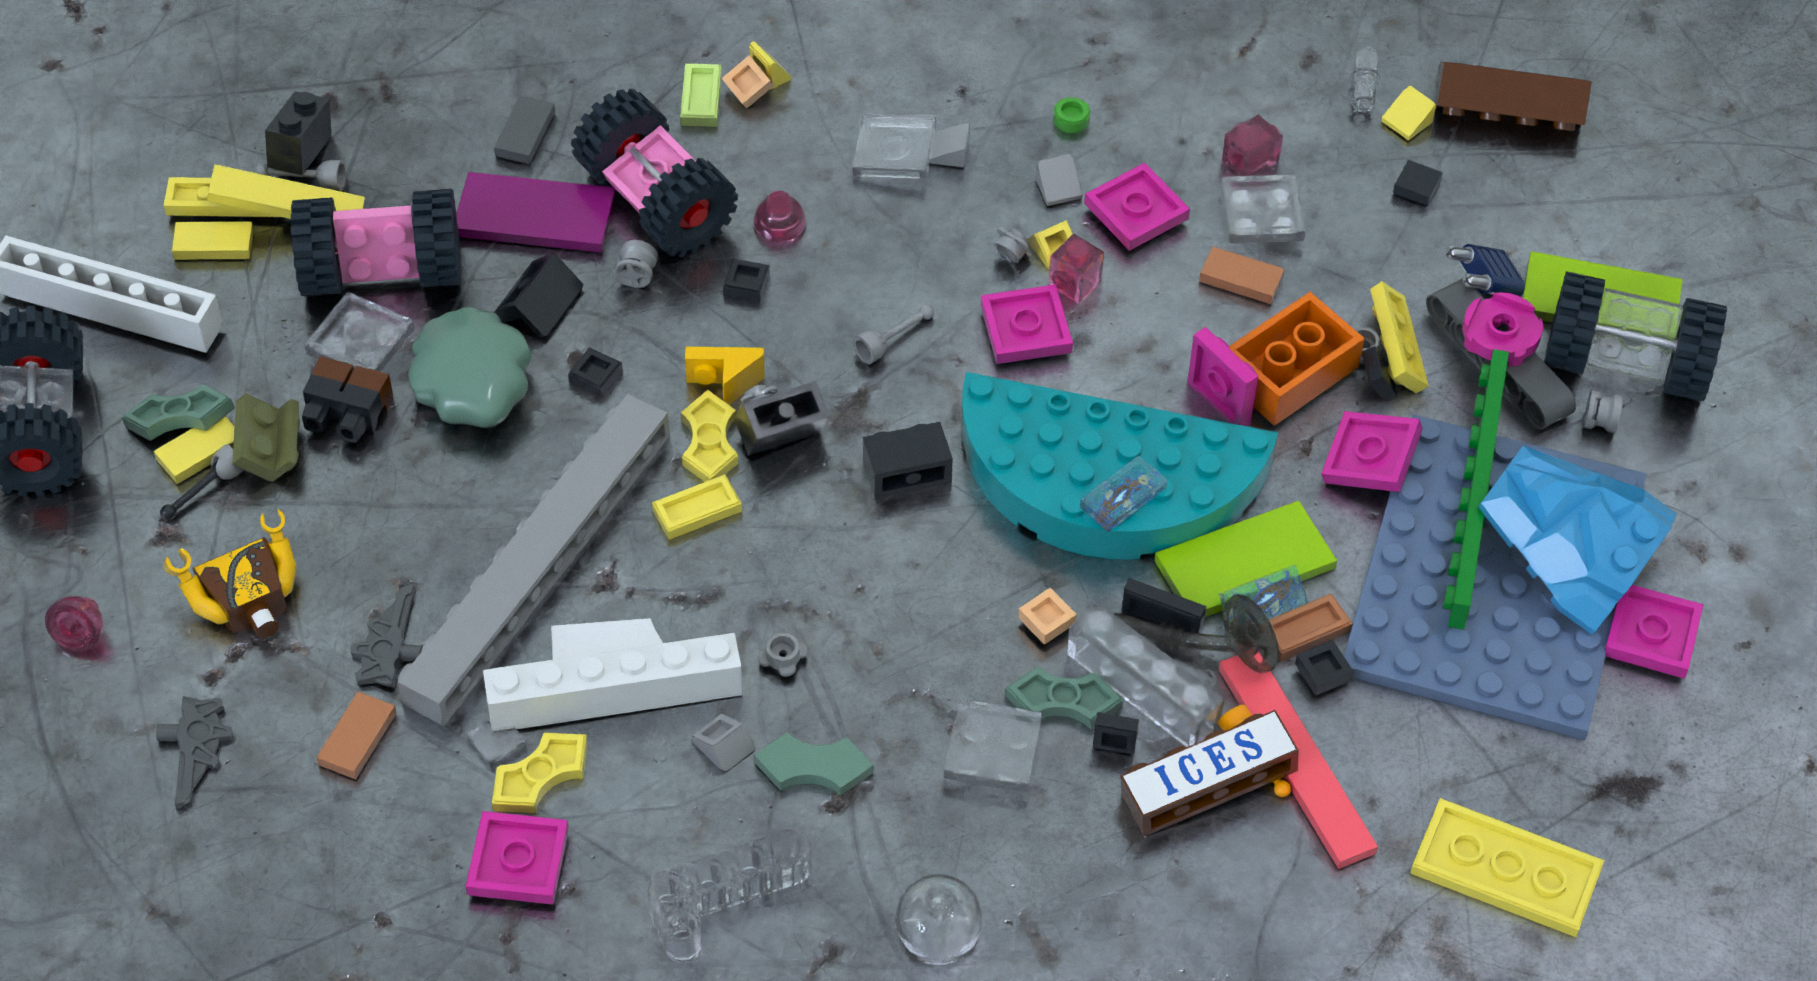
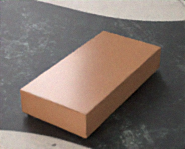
M1212 246L1200 272L1199 282L1272 304L1283 279L1284 268Z
M1330 593L1262 622L1259 631L1281 662L1351 632L1353 623L1333 594Z
M357 692L317 755L318 765L356 780L397 714L395 705Z

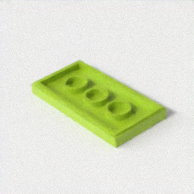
M1534 251L1530 252L1525 278V290L1522 298L1535 307L1534 314L1538 317V320L1541 318L1542 321L1553 323L1566 271L1605 279L1604 293L1596 324L1674 341L1682 279Z
M1299 500L1155 553L1154 559L1173 593L1205 605V617L1225 610V605H1231L1230 596L1233 593L1238 595L1237 600L1240 604L1242 602L1239 598H1249L1252 600L1259 591L1253 584V581L1256 579H1263L1271 583L1283 578V572H1287L1288 576L1292 577L1294 584L1334 570L1337 565V559Z

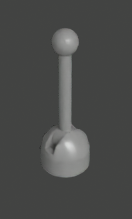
M342 160L324 161L318 166L317 170H306L303 175L267 168L266 164H259L255 169V173L267 176L317 178L318 183L323 188L331 190H343L346 183V166Z
M928 304L923 305L919 313L884 334L876 330L864 331L853 339L855 352L866 364L875 362L886 352L887 340L922 319H931L934 316V308Z

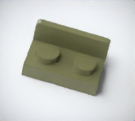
M247 393L236 400L232 464L270 482L275 481L286 471H290L297 463L299 457L297 450V437L300 427V419L298 418L299 402L290 399L278 409Z

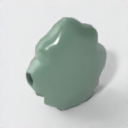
M471 306L447 312L440 317L426 322L422 332L413 343L412 351L415 359L408 372L411 388L417 402L435 408L443 422L467 424L480 428L495 427L506 419L513 406L525 396L528 390V381L524 373L532 356L526 340L517 329L502 324L500 318L493 312L479 310Z

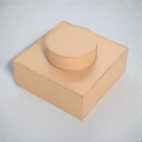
M750 55L722 77V80L746 109L775 86Z
M1051 588L1036 596L1018 610V618L1044 645L1076 624L1077 614Z

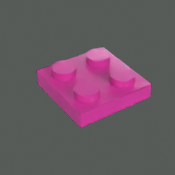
M1146 163L1085 193L1084 204L1129 251L1188 220L1190 215V208Z
M1056 284L981 295L980 306L996 364L1072 353L1073 341Z
M1204 327L1193 336L1187 383L1228 423L1248 427L1251 425L1258 375L1249 363L1243 362L1230 350L1228 344L1222 338L1216 337L1207 327Z
M1344 411L1321 473L1324 483L1400 492L1423 429L1420 419Z
M1631 585L1616 604L1605 648V656L1685 679L1689 670L1704 604Z
M482 811L465 886L467 895L554 904L569 831L568 820Z

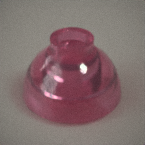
M774 191L759 203L754 213L753 223L757 233L765 239L782 242L791 240L802 233L806 225V217L802 206L796 199L784 191Z
M68 596L59 599L49 607L45 615V626L50 637L59 646L70 651L80 652L91 649L98 642L103 631V617L94 600L80 596Z

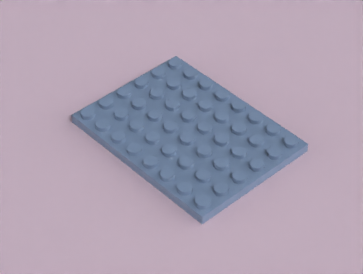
M1412 414V418L1420 419L1423 429L1401 491L1390 492L1344 654L1346 661L1354 671L1353 678L1585 740L1591 722L1606 655L1605 648L1616 605L1592 635L1556 609L1550 601L1552 596H1554L1539 576L1533 579L1526 570V567L1529 565L1527 560L1516 546L1509 548L1484 515L1472 600L1464 630L1448 627L1450 610L1443 609V602L1447 585L1454 586L1455 577L1448 576L1452 552L1459 553L1460 544L1453 543L1457 519L1464 520L1465 512L1458 511L1462 487L1469 488L1470 480L1463 479L1467 456H1474L1475 449L1468 448L1471 429ZM1496 435L1488 492L1523 445L1641 489L1644 488L1647 473Z

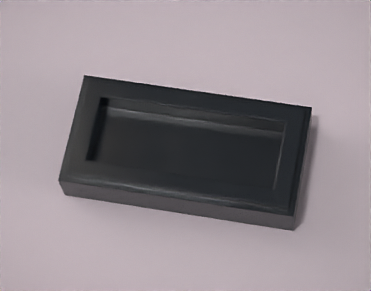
M1129 578L1124 587L1121 612L1198 640L1203 630L1206 606Z

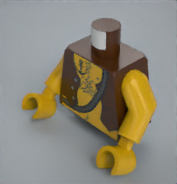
M277 509L281 523L276 528L268 527L265 524L263 513L261 515V527L263 531L270 534L271 542L268 543L265 537L193 567L194 575H191L188 570L191 565V557L186 550H178L179 556L184 561L183 568L173 567L169 558H165V571L171 576L179 577L181 582L178 586L195 614L218 625L225 623L233 633H239L252 627L259 638L269 637L279 629V623L275 617L287 610L284 597L292 592L296 574V563L288 537L284 538L282 533L285 526V516L282 511Z

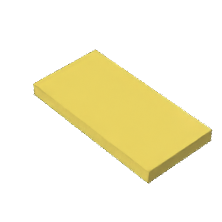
M1440 798L1410 874L1577 937L1605 860Z

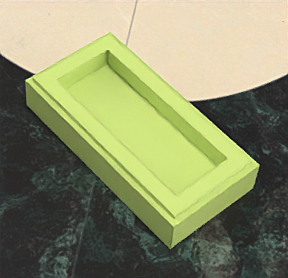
M685 63L680 114L681 126L717 127L722 79L721 64Z

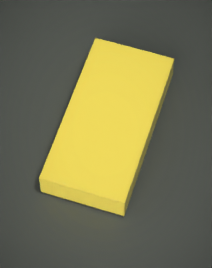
M176 222L172 245L174 260L250 259L254 233L252 222Z
M224 416L206 431L192 428L153 451L155 459L176 484H179L209 466L213 455L222 446L228 444L233 448L235 426Z
M724 474L652 502V511L668 540L742 512V503Z

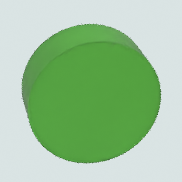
M1074 97L1058 101L1054 107L1053 114L1055 126L1067 133L1083 131L1090 122L1089 105L1085 101Z

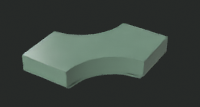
M201 385L191 392L178 396L165 397L151 394L121 418L127 429L151 441L165 432L179 428H198L206 431L235 409L230 397L207 385Z
M1037 666L1005 688L1007 699L1031 724L1045 717L1064 716L1078 720L1092 729L1095 727L1097 712L1113 715L1123 708V699L1097 672H1092L1079 678H1062L1054 676L1040 666Z
M786 732L754 754V763L780 791L799 784H817L827 787L841 796L874 773L873 763L847 737L832 744L813 745L799 741Z

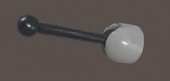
M225 444L216 451L210 464L212 471L172 505H164L160 510L161 517L165 520L174 519L179 508L217 477L231 480L241 474L244 469L232 464L233 448Z

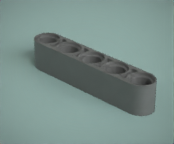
M1460 279L1430 294L1426 299V306L1434 322L1480 370L1482 363L1490 364V360L1471 353L1465 348L1462 326L1469 305L1480 297V301L1484 300V298L1474 288L1464 286L1463 279ZM1506 324L1495 327L1499 331L1508 332V325ZM1535 352L1526 357L1519 366L1512 367L1507 365L1503 396L1535 429H1545L1575 412L1576 402L1572 392Z

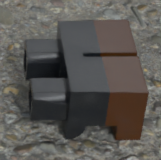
M319 356L303 390L305 408L302 414L303 425L308 431L320 433L324 431L328 422L336 423L338 436L343 440L354 443L360 439L365 431L374 433L378 415L382 409L387 410L394 399L390 375L357 365L353 369V364Z

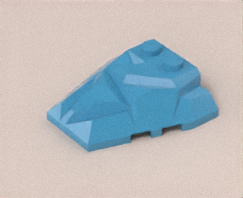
M1524 445L1478 506L1509 548L1516 546L1527 560L1529 565L1526 567V570L1533 579L1539 576L1554 596H1552L1550 601L1556 609L1591 635L1598 629L1616 603L1631 587L1672 528V523L1677 516L1676 512L1644 489Z

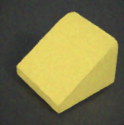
M755 41L750 43V56L775 85L771 90L792 79V76Z
M1408 86L1385 112L1381 121L1409 141L1433 122L1436 104L1412 86Z
M1067 220L1028 238L1031 248L1048 270L1083 255Z

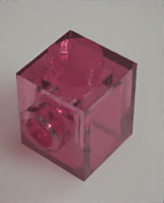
M1258 114L1246 122L1238 123L1231 131L1225 134L1222 160L1247 181L1279 161L1283 135L1280 134L1274 125L1269 124Z
M1073 233L1050 256L1048 285L1056 284L1058 292L1079 304L1102 281L1104 251Z

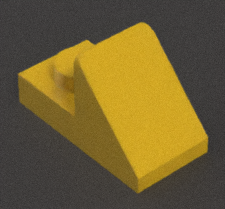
M686 346V383H699L703 385L712 383L723 384V400L730 405L741 397L745 391L754 387L765 378L764 348Z

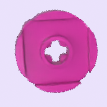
M1502 292L1493 293L1490 299L1480 301V297L1474 300L1466 310L1462 326L1465 337L1464 346L1469 352L1491 360L1493 349L1509 352L1507 365L1514 367L1521 365L1526 357L1536 351L1543 332V322L1541 318L1538 320V317L1534 314L1535 307L1530 302L1517 295ZM1506 324L1508 325V332L1499 331L1495 327Z

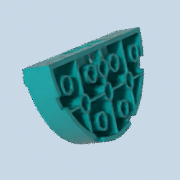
M970 372L965 374L962 392L961 438L966 453L967 465L975 482L991 504L1014 525L1022 524L1029 530L1037 533V539L1069 552L1104 559H1140L1141 554L1156 553L1230 526L1243 516V511L1260 495L1273 464L1278 432ZM1143 475L1151 476L1156 480L1150 484L1154 489L1152 494H1148L1145 488H1140L1145 492L1132 494L1128 504L1138 507V510L1135 512H1121L1116 518L1111 520L1112 526L1102 524L1098 520L1093 519V516H1098V510L1104 501L1103 492L1107 487L1114 491L1124 485L1127 477H1129L1131 482L1136 481ZM1096 501L1098 505L1093 509L1090 508L1091 502Z

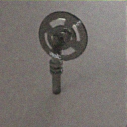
M1242 594L1233 595L1224 603L1223 623L1226 631L1225 635L1185 632L1184 627H1179L1176 630V625L1173 624L1167 627V623L1163 621L1158 625L1116 612L1113 614L1110 628L1155 640V645L1160 646L1164 643V647L1168 649L1173 645V650L1178 651L1180 648L1234 652L1244 664L1258 673H1267L1273 670L1277 665L1279 657L1278 643L1270 621L1252 599ZM1233 608L1234 619L1229 622V613ZM1258 648L1264 650V656L1261 663H1259L1254 658V655H1256L1258 652Z

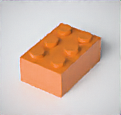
M1308 292L1231 344L1229 348L1243 362L1249 363L1258 375L1253 407L1275 426L1359 368L1365 338L1313 293Z

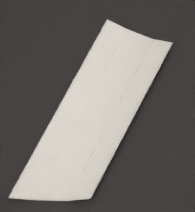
M650 618L551 626L553 659L663 643Z

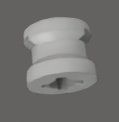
M640 240L625 242L620 250V260H618L614 269V275L617 280L624 285L634 288H642L649 285L653 276L652 268H654L658 260L656 249L649 243Z
M1591 389L1586 405L1583 427L1587 429H1593L1596 426L1604 427L1607 432L1615 434L1620 420L1623 395L1603 396L1598 390ZM1597 400L1595 419H1592L1595 401Z

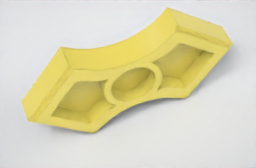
M709 390L705 391L681 412V421L692 434L691 444L682 456V466L704 482L724 474L726 475L738 464V454L726 438L727 432L737 415L736 410Z
M544 732L539 746L527 758L514 764L499 765L496 769L492 798L493 811L536 813L540 800L552 787L567 780L583 779L588 743L587 734Z

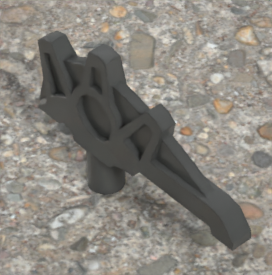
M413 583L400 588L396 600L380 619L372 618L369 620L367 626L370 633L365 642L352 644L350 648L352 657L361 659L363 668L355 673V678L359 685L379 683L394 688L398 676L397 670L401 667L402 661L414 662L422 652L423 645H404V632L416 590Z
M183 696L181 706L182 717L179 718V724H157V741H178V746L180 747L175 795L176 809H180L190 803L193 789L208 768L215 769L219 765L220 760L216 755L219 743L232 740V727L222 725L217 715L224 710L223 701L220 698L198 700Z

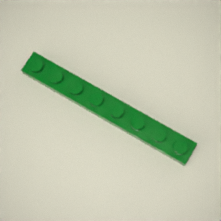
M1493 349L1490 364L1482 363L1478 387L1485 389L1484 395L1477 393L1473 417L1480 418L1479 425L1472 424L1468 448L1475 449L1474 456H1467L1463 479L1470 480L1469 488L1462 487L1458 511L1465 512L1464 520L1457 519L1453 543L1460 544L1459 553L1452 552L1448 576L1455 577L1454 586L1447 585L1443 602V609L1450 610L1448 627L1463 630L1471 606L1484 514L1478 506L1488 494L1509 355L1507 351Z

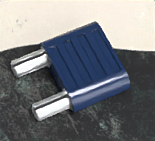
M1466 244L1463 247L1449 246V249L1446 250L1447 258L1459 260L1466 270L1467 274L1463 278L1464 286L1477 288L1481 294L1493 295V293L1500 292L1514 294L1519 297L1523 295L1525 290L1524 280L1504 250L1473 244Z

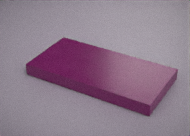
M468 172L457 209L458 236L602 253L616 199V190L614 187Z

